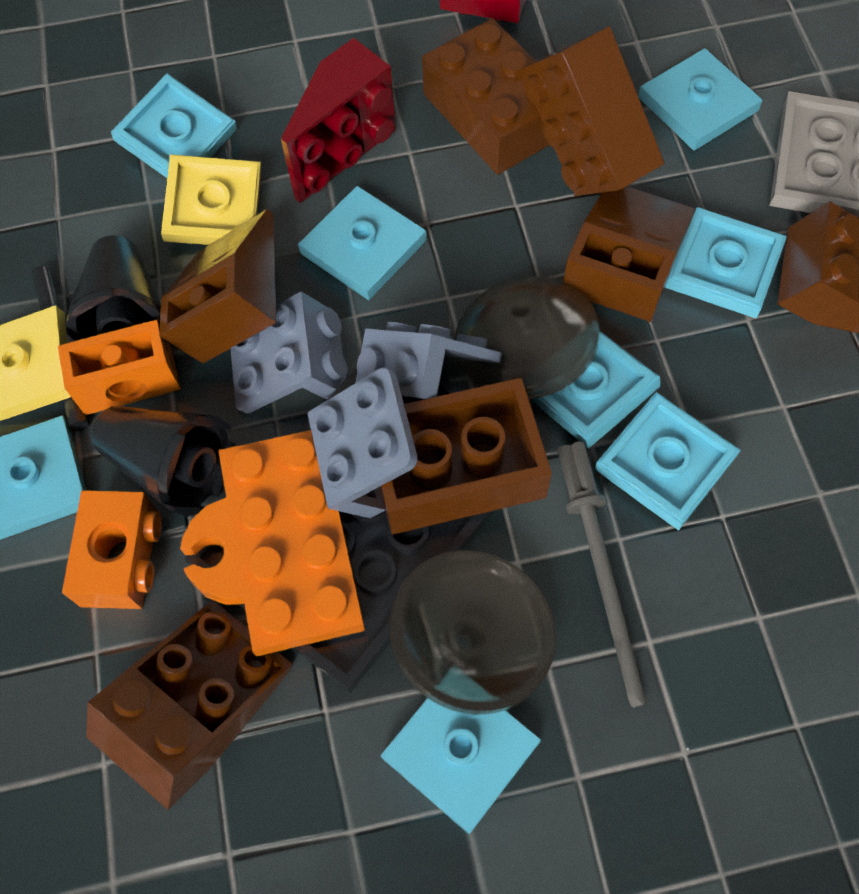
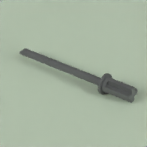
M580 441L572 445H563L557 450L569 493L570 503L566 505V511L569 514H581L628 700L634 708L644 705L646 701L596 512L597 509L607 504V499L604 495H600L597 490L584 442Z

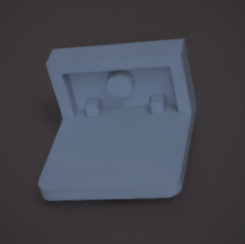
M299 292L277 304L275 324L231 348L236 408L244 413H251L301 388L328 399L345 381L348 372L347 363L343 357L340 336L342 325L338 314L333 309L326 307L303 292Z
M387 322L386 330L365 329L361 354L357 361L355 383L380 368H386L395 372L402 396L429 399L437 397L444 358L500 363L502 353L486 349L487 340L480 337L458 334L457 340H453V337L450 336L451 330L448 328L420 324L419 333H416L417 327Z
M380 368L307 412L328 509L371 518L386 510L380 486L412 470L417 463V453L395 372L389 369Z

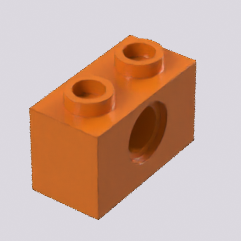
M157 320L58 345L64 388L85 415L104 411L111 406H122L181 390L172 348L168 341L159 336L160 325Z
M81 491L62 594L79 607L143 609L145 593H149L152 590L154 583V565L150 560L153 542L159 541L162 531L161 513L155 508L144 492ZM127 542L124 551L119 556L108 559L110 550L116 544Z

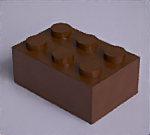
M491 18L422 56L423 94L488 166L499 175L549 146V143L545 139L543 133L544 123L537 107L528 99L525 93L524 77L520 70L532 64L535 60Z
M610 26L567 44L520 69L524 77L525 93L528 99L537 107L544 123L543 133L545 139L555 149L562 165V178L565 184L573 190L575 196L621 190L665 164Z
M522 378L404 404L417 453V463L412 470L380 486L391 534L524 504L547 497L552 472Z

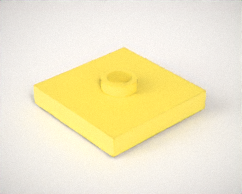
M170 154L161 230L163 242L210 245L258 214L261 162Z
M56 305L0 325V421L71 397L64 388L58 345L68 343L65 326L66 316L65 312Z

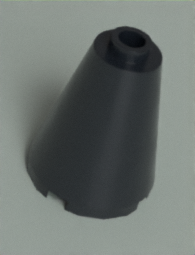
M110 235L98 239L92 245L65 319L69 343L157 320L160 325L161 303L140 253L131 240L122 236Z
M111 406L105 409L95 419L91 433L92 445L96 451L166 509L185 517L197 515L205 508L201 504L211 494L219 497L225 489L218 450L236 446V443L228 440L226 430L232 431L230 425L215 416L123 406Z

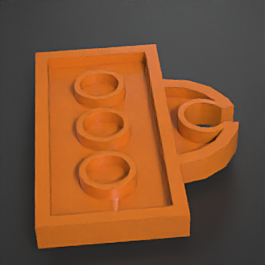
M311 430L218 450L226 498L207 505L190 521L182 537L180 549L184 555H196L206 546L219 545L224 548V555L222 560L211 568H202L195 564L183 568L191 583L206 598L225 605L245 604L252 651L255 656L365 631L339 511L328 509Z

